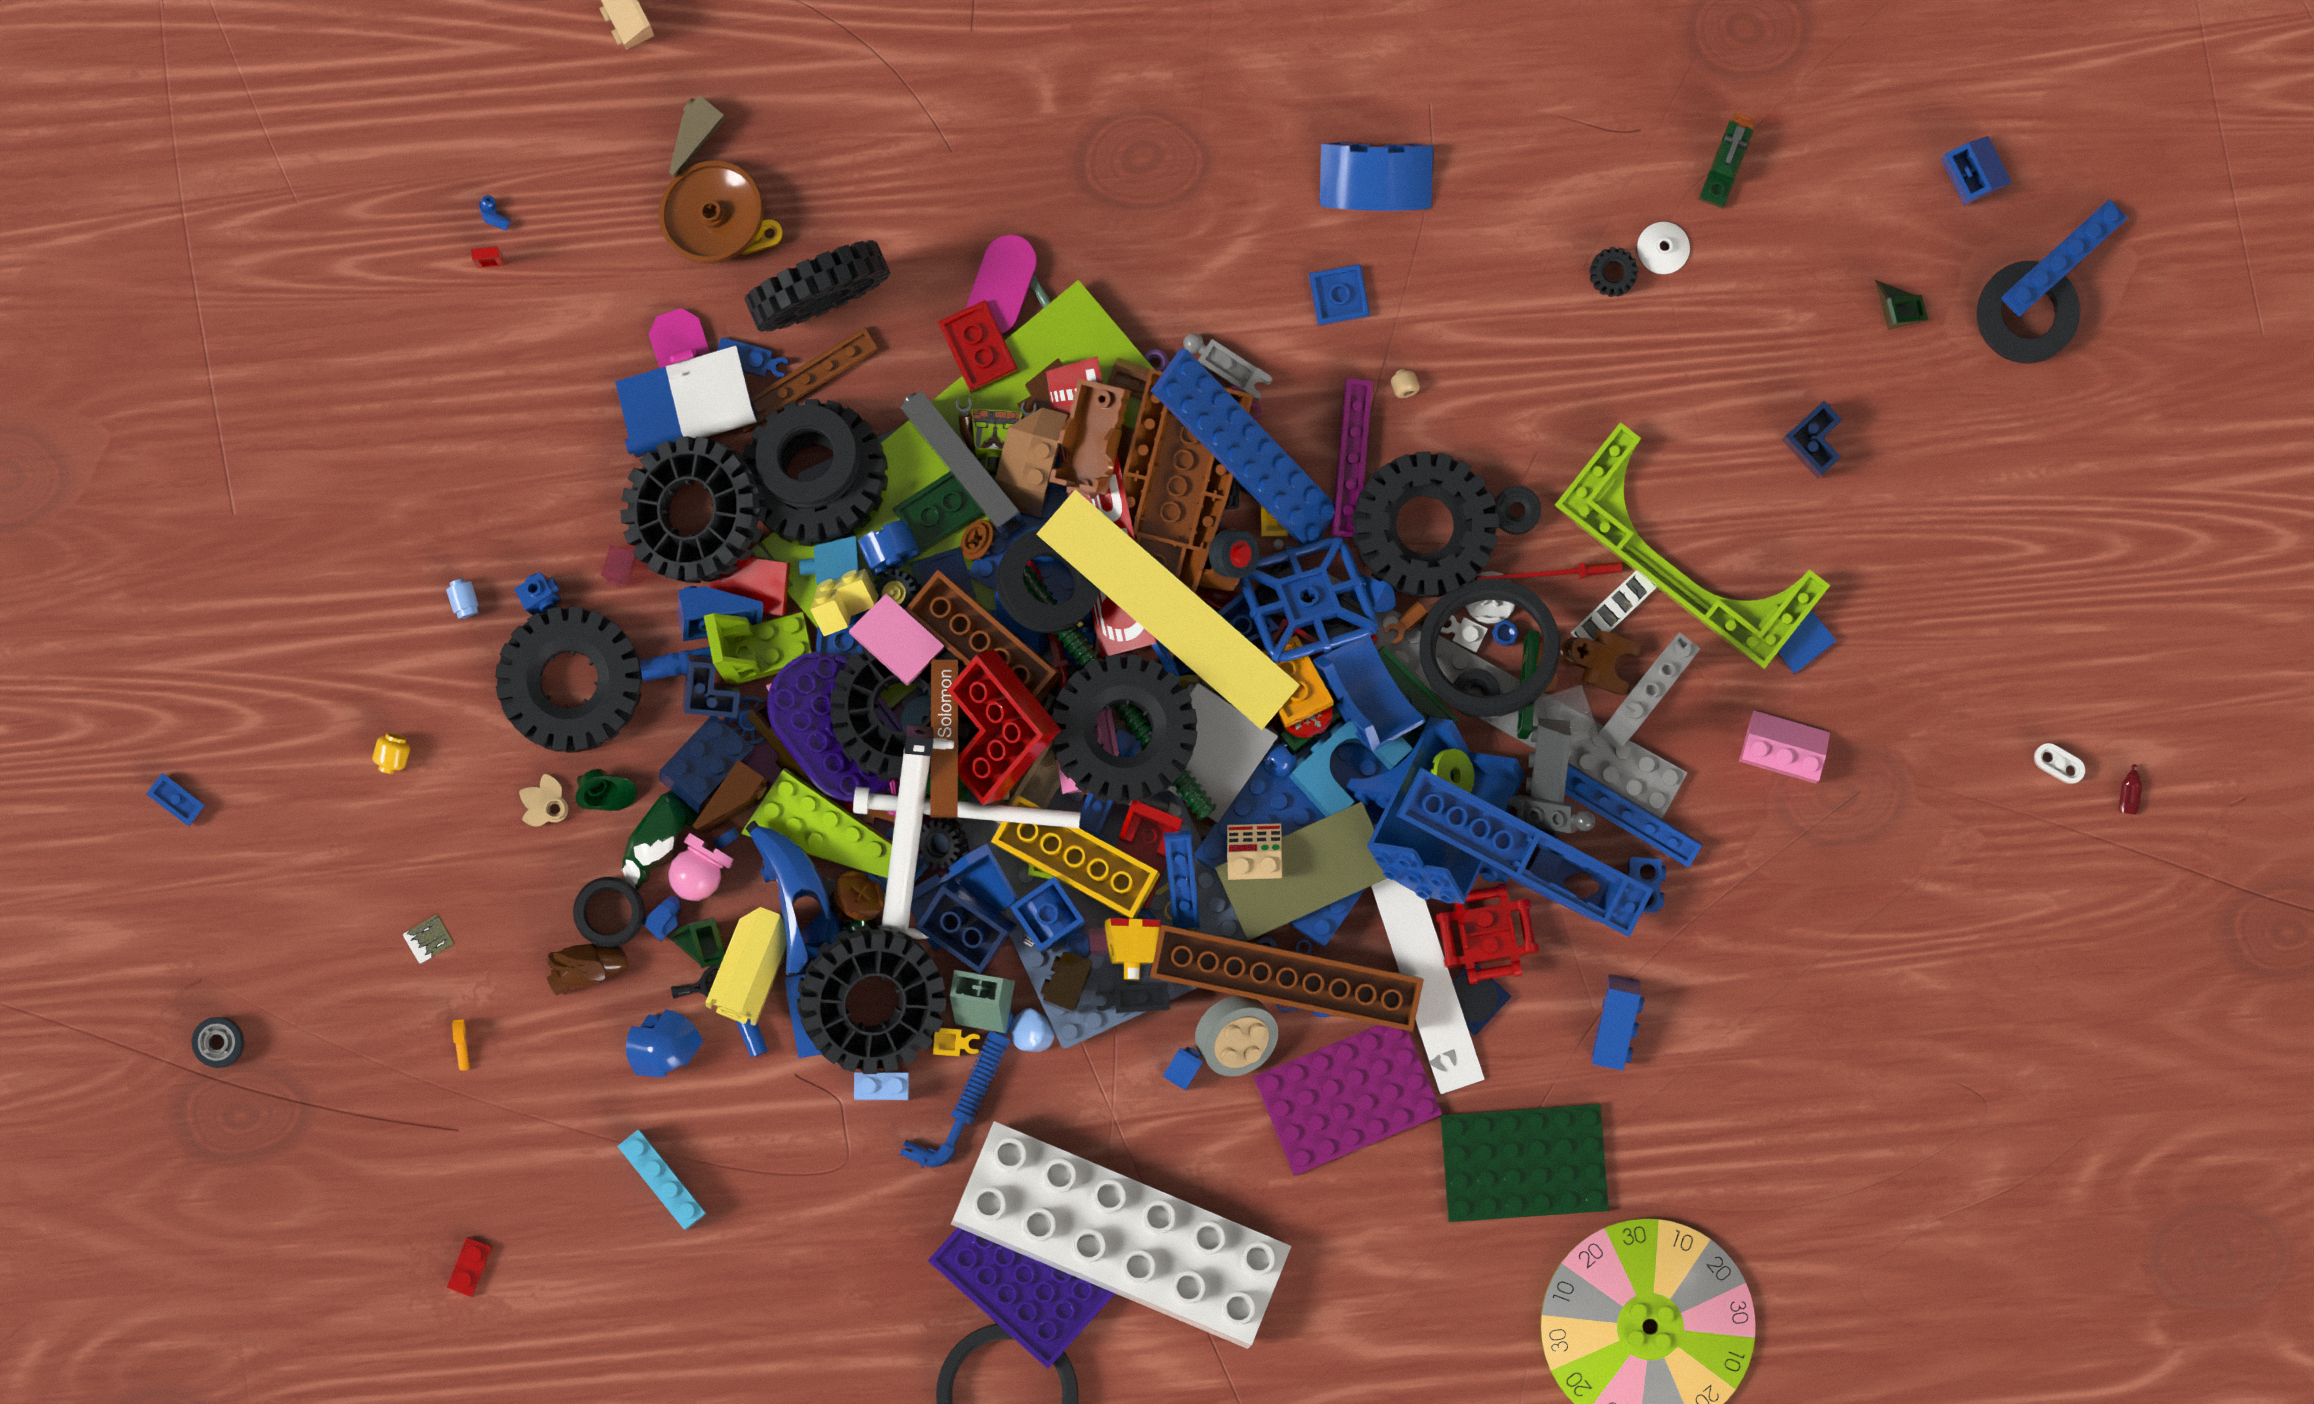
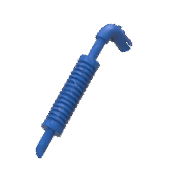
M1011 1008L1006 1033H995L990 1030L986 1037L988 1041L985 1040L984 1043L986 1045L982 1046L984 1050H980L982 1054L977 1056L979 1061H975L977 1065H973L974 1070L971 1069L973 1074H969L970 1080H966L968 1082L967 1085H964L966 1089H962L964 1093L959 1095L961 1100H957L959 1104H955L957 1108H953L950 1115L956 1118L945 1144L942 1143L939 1150L936 1151L932 1148L927 1150L906 1140L903 1146L913 1150V1152L902 1148L900 1156L921 1164V1168H924V1166L931 1168L941 1167L951 1160L956 1152L954 1148L965 1124H973L975 1120L973 1116H977L976 1110L979 1111L980 1109L978 1105L981 1106L982 1103L980 1101L984 1100L982 1096H986L984 1092L988 1091L987 1086L990 1087L991 1085L989 1081L992 1082L993 1079L991 1077H995L993 1072H997L996 1066L999 1067L1000 1064L998 1062L1002 1061L1000 1057H1004L1002 1053H1006L1005 1047L1008 1048L1011 1042L1010 1039L1005 1038L1014 1019Z

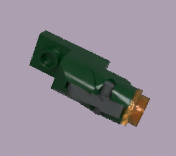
M1735 113L1733 118L1729 119L1698 200L1722 209L1724 208L1754 131V120L1752 118Z

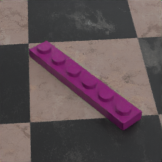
M1346 378L1344 381L1334 496L1335 514L1331 530V536L1333 537L1339 536L1353 539L1352 534L1355 532L1354 525H1351L1352 514L1356 510L1357 504L1355 502L1358 495L1364 488L1373 381Z

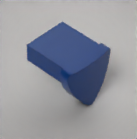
M1361 574V577L1365 579L1367 584L1365 589L1374 611L1385 612L1395 608L1396 599L1391 585L1385 580L1380 582ZM1352 591L1350 598L1359 602L1356 592Z

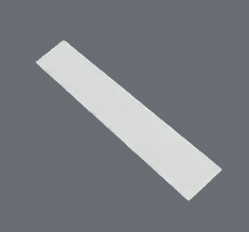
M1388 878L1372 885L1371 887L1400 973L1424 979L1415 1019L1429 1061L1440 1054V1063L1447 1071H1441L1431 1065L1440 1094L1484 1080L1449 970L1444 967L1443 959L1445 958L1425 899L1418 897L1414 891ZM1454 1049L1456 1055L1455 1066L1450 1058L1442 1053Z

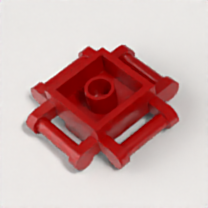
M1506 883L1497 884V887L1470 891L1465 900L1466 903L1499 897V905L1464 910L1463 904L1454 902L1456 912H1445L1435 915L1437 924H1440L1446 957L1443 959L1444 967L1465 966L1469 985L1477 984L1478 980L1514 975V977L1522 976L1519 956L1539 952L1538 943H1535L1530 918V899L1509 903ZM1519 911L1525 944L1519 947L1516 944L1511 912ZM1451 922H1457L1463 956H1456ZM1511 960L1510 965L1475 970L1476 965Z

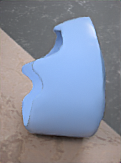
M1031 1008L1023 1009L1016 1015L1009 1028L1013 1043L1017 1048L1024 1051H1044L1051 1046L1055 1037L1054 1029L1048 1017Z

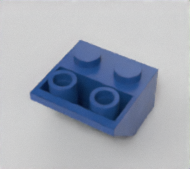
M1989 136L1968 142L1945 153L1941 158L1964 206L2012 183Z

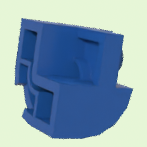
M665 1009L661 1016L648 1014L640 1027L631 1026L626 1041V1056L635 1075L666 1077L667 1072L676 1069L680 1065L686 1067L701 1046L703 1039L693 1023L686 1017L675 1011Z

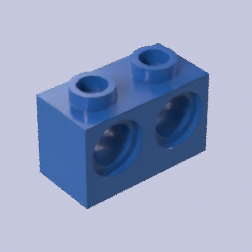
M1629 857L1627 876L1654 889L1651 894L1652 902L1649 906H1645L1642 913L1657 914L1659 908L1664 906V892H1660V884L1665 882L1666 866H1662V859ZM1643 865H1648L1653 869L1654 875L1652 879L1646 880L1641 877L1640 868Z

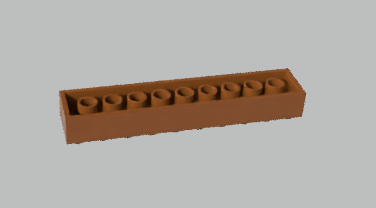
M1162 923L1160 924L1154 961L1150 964L1148 974L1150 978L1413 1032L1424 980L1413 975Z

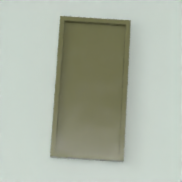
M1362 801L1283 836V878L1228 880V861L1215 867L1248 941L1387 879L1367 847L1375 829Z

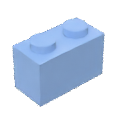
M854 1073V1100H909V1073Z

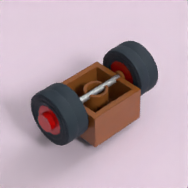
M1218 527L1215 537L1211 542L1209 555L1198 586L1233 591L1240 578L1251 574L1257 566L1259 547L1256 539L1250 533L1243 530Z

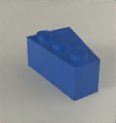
M1608 974V987L1605 999H1603V1009L1597 1027L1592 1052V1064L1623 1071L1625 1063H1630L1633 1048L1629 1047L1631 1037L1636 1038L1639 1023L1635 1022L1637 1012L1642 1013L1645 997H1640V981Z

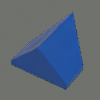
M831 908V920L829 922H826L824 914L821 912L800 932L808 960L810 957L816 959L819 955L817 949L825 941L832 944L836 941L834 935L844 931L841 928L844 925L843 921L837 917Z

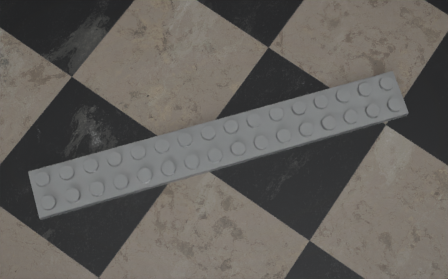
M1328 574L1332 585L1342 583L1339 579ZM1352 591L1345 592L1344 594L1350 597ZM1393 609L1385 612L1375 611L1379 626L1376 634H1374L1378 638V641L1375 643L1376 650L1378 651L1382 646H1385L1433 694L1437 695L1429 684L1420 662L1419 644L1423 626L1419 624L1412 631H1405L1402 640L1394 644L1393 640L1398 637V632L1392 629L1385 634L1384 629L1389 624H1397L1399 622L1398 618L1402 614ZM1438 636L1436 659L1443 674L1453 684L1464 671L1478 668L1490 672L1497 679L1500 686V694L1508 693L1520 687L1521 680L1442 636ZM1477 685L1470 687L1468 690L1472 694H1484L1483 689ZM1545 693L1535 700L1533 726H1538V718L1570 721L1571 740L1568 763L1651 813L1663 818L1688 772L1630 740L1620 750H1617L1598 735L1604 727L1603 725ZM1518 711L1502 716L1477 717L1535 750L1536 742H1531V734L1527 740L1517 737Z

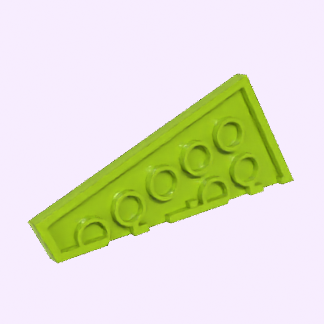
M784 768L747 825L755 820L758 826L773 829L791 838L806 854L888 878L892 841ZM744 828L741 834L750 836L748 831Z

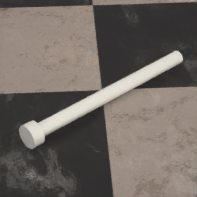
M856 786L853 812L868 814L869 809L896 812L898 796L870 793V788ZM925 798L923 814L930 815V798ZM958 801V817L1070 828L1080 827L1081 812L995 804L982 805L981 803Z

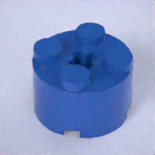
M905 520L888 523L882 526V530L876 533L873 530L859 539L860 549L873 577L885 573L888 568H892L893 571L904 568L908 565L906 560H912L921 555L914 536Z

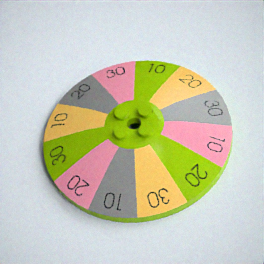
M1660 1219L1628 1220L1607 1226L1591 1234L1575 1246L1560 1263L1552 1276L1543 1300L1541 1339L1545 1358L1557 1384L1573 1404H1724L1743 1379L1751 1360L1755 1342L1756 1323L1753 1302L1747 1284L1738 1267L1726 1252L1710 1238L1690 1227L1672 1221ZM1653 1319L1656 1321L1657 1330L1654 1334L1649 1335L1643 1331L1642 1325L1645 1320Z

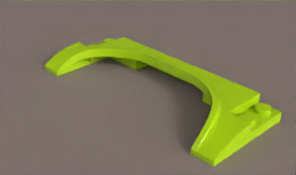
M1620 422L1557 501L1555 507L1737 651L1745 654L1762 669H1765L1830 585L1809 569L1794 585L1777 595L1760 600L1739 601L1714 595L1690 580L1653 551L1641 539L1629 519L1624 500V478L1630 457L1641 438Z

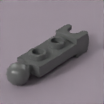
M1524 795L1513 796L1507 800L1508 805L1514 806L1517 809L1518 815L1516 818L1535 828L1573 833L1577 831V828L1581 831H1589L1595 826L1596 820L1592 812L1583 810L1577 814V805L1535 799V797Z

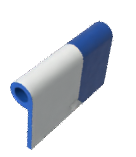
M737 346L615 381L628 433V439H625L626 448L629 455L634 454L635 458L644 456L648 451L656 453L658 452L657 445L667 440L676 442L677 437L689 436L696 438L697 436L706 438L758 422L753 401L748 393Z

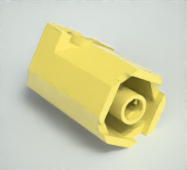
M759 907L739 919L705 1002L706 1007L711 1009L712 1005L718 1007L716 1010L718 1014L745 1024L747 1019H751V1025L756 1026L778 969L782 965L787 953L785 927L780 914Z

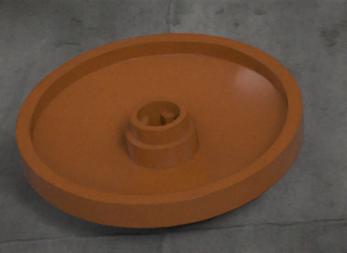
M714 160L694 164L675 176L663 193L659 206L660 228L668 244L683 258L699 264L723 263L744 252L758 235L764 215L762 195L753 179L743 169L732 163Z

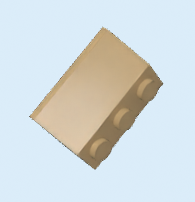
M601 0L603 6L599 9L606 22L612 21L615 29L611 33L618 45L623 43L627 50L654 36L638 0Z

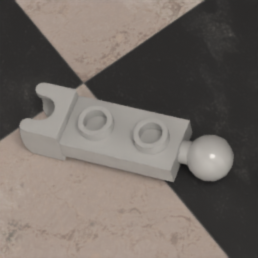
M1191 333L1184 338V349H1187L1191 354H1201L1198 361L1202 366L1233 386H1237L1242 392L1253 394L1255 401L1260 400L1261 393L1255 389L1254 384L1257 382H1263L1266 385L1271 384L1273 378L1270 375L1256 368L1213 339L1206 346L1199 334Z

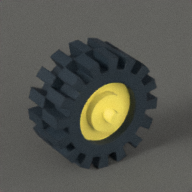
M888 570L887 574L882 573L879 575L880 580L875 579L873 582L876 584L875 589L879 595L877 602L887 594L904 610L919 593V589H922L921 585L916 583L918 580L915 577L900 570Z

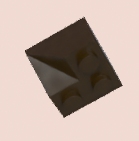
M1063 952L1061 957L1056 956L1051 967V971L1055 973L1052 975L1051 980L1045 979L1040 992L1041 996L1044 997L1043 1002L1074 1015L1093 968V961L1067 952Z

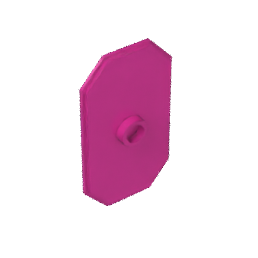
M682 308L656 316L648 335L659 368L710 353L698 317Z

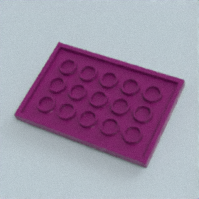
M1377 1025L1253 1076L1294 1176L1442 1115L1407 1030Z

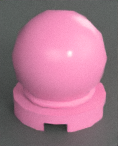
M689 833L684 840V843L689 845L687 847L688 850L679 853L671 862L668 872L669 883L680 898L701 901L710 897L718 889L721 881L720 868L722 869L725 866L730 869L734 859L716 848L713 853L706 849L707 843Z

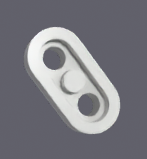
M2043 744L2034 753L2035 764L2064 783L2074 784L2084 777L2085 766L2083 762L2054 744ZM2044 753L2051 755L2052 759L2050 762L2043 760ZM2067 766L2074 768L2073 776L2066 773Z

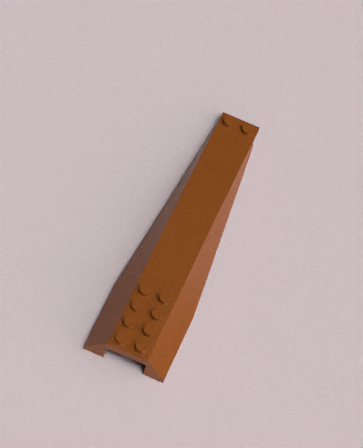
M1150 369L1123 473V483L1135 542L1191 591L1196 593L1209 555L1211 542L1215 537L1229 496L1233 475L1151 392L1163 372ZM1224 388L1249 414L1254 395ZM1096 638L1094 652L1098 651V657L1101 658L1098 639ZM1152 645L1119 653L1120 657H1128L1129 654L1142 656L1144 661L1150 662V660H1153L1163 665ZM1168 649L1173 660L1174 654ZM1112 707L1115 734L1118 728L1130 733V727H1125L1126 722L1119 719L1121 716L1119 713L1115 714L1114 711L1116 709Z

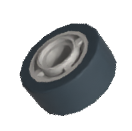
M222 1017L208 1018L201 1022L194 1030L191 1039L192 1051L196 1058L204 1065L214 1068L228 1067L235 1063L242 1055L245 1045L244 1035L240 1027L232 1020ZM217 1035H221L224 1039V1046L219 1050H215L212 1046V1039Z

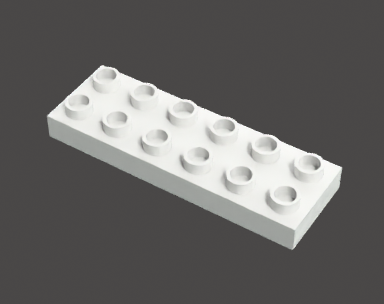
M995 1121L990 1128L951 1222V1225L1247 1349L1254 1341L1291 1249V1246Z

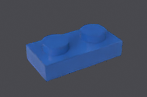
M164 773L159 776L146 793L189 827L206 806Z

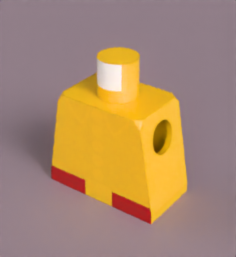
M1122 918L1105 920L1111 964H1124V980H1140V965L1153 963L1161 920Z

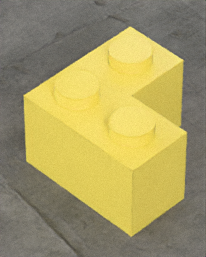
M866 569L860 571L851 570L845 573L842 578L834 581L828 579L821 582L816 589L810 610L822 634L827 636L848 628L851 616L871 609L877 603L879 595Z

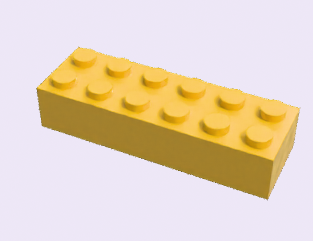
M1019 795L1016 796L1011 805L1043 809ZM1002 821L991 841L1000 849L1052 877L1055 876L1057 880L1129 919L1137 918L1160 876L1157 870L1080 828Z

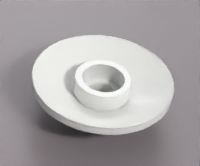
M1657 222L1648 226L1641 233L1637 243V253L1641 263L1648 270L1657 274H1670L1679 270L1685 264L1690 253V244L1687 235L1679 226L1670 222ZM1660 243H1668L1669 249L1667 251L1661 250Z

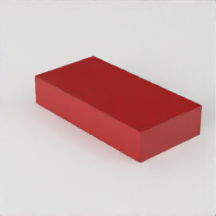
M498 246L471 249L472 260L477 268L504 266L503 254Z

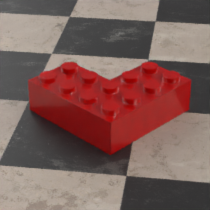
M996 650L977 654L947 689L948 693L979 729V732L958 755V776L982 805L1002 800L1061 731L1060 727Z

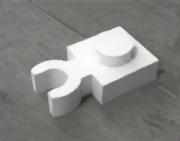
M1452 615L1449 618L1451 626L1449 628L1442 627L1440 632L1443 634H1455L1452 640L1453 643L1476 653L1488 629L1465 617L1460 624Z

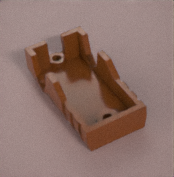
M1078 378L1076 383L1077 389L1073 396L1074 402L1070 409L1071 415L1063 425L1058 443L1065 448L1066 459L1060 467L1052 468L1049 482L1067 486V493L1077 490L1081 495H1090L1089 498L1095 499L1098 494L1105 495L1108 493L1122 434L1121 426L1122 424L1124 425L1125 411L1127 412L1128 398L1130 399L1131 390ZM1105 396V402L1102 403L1101 397Z

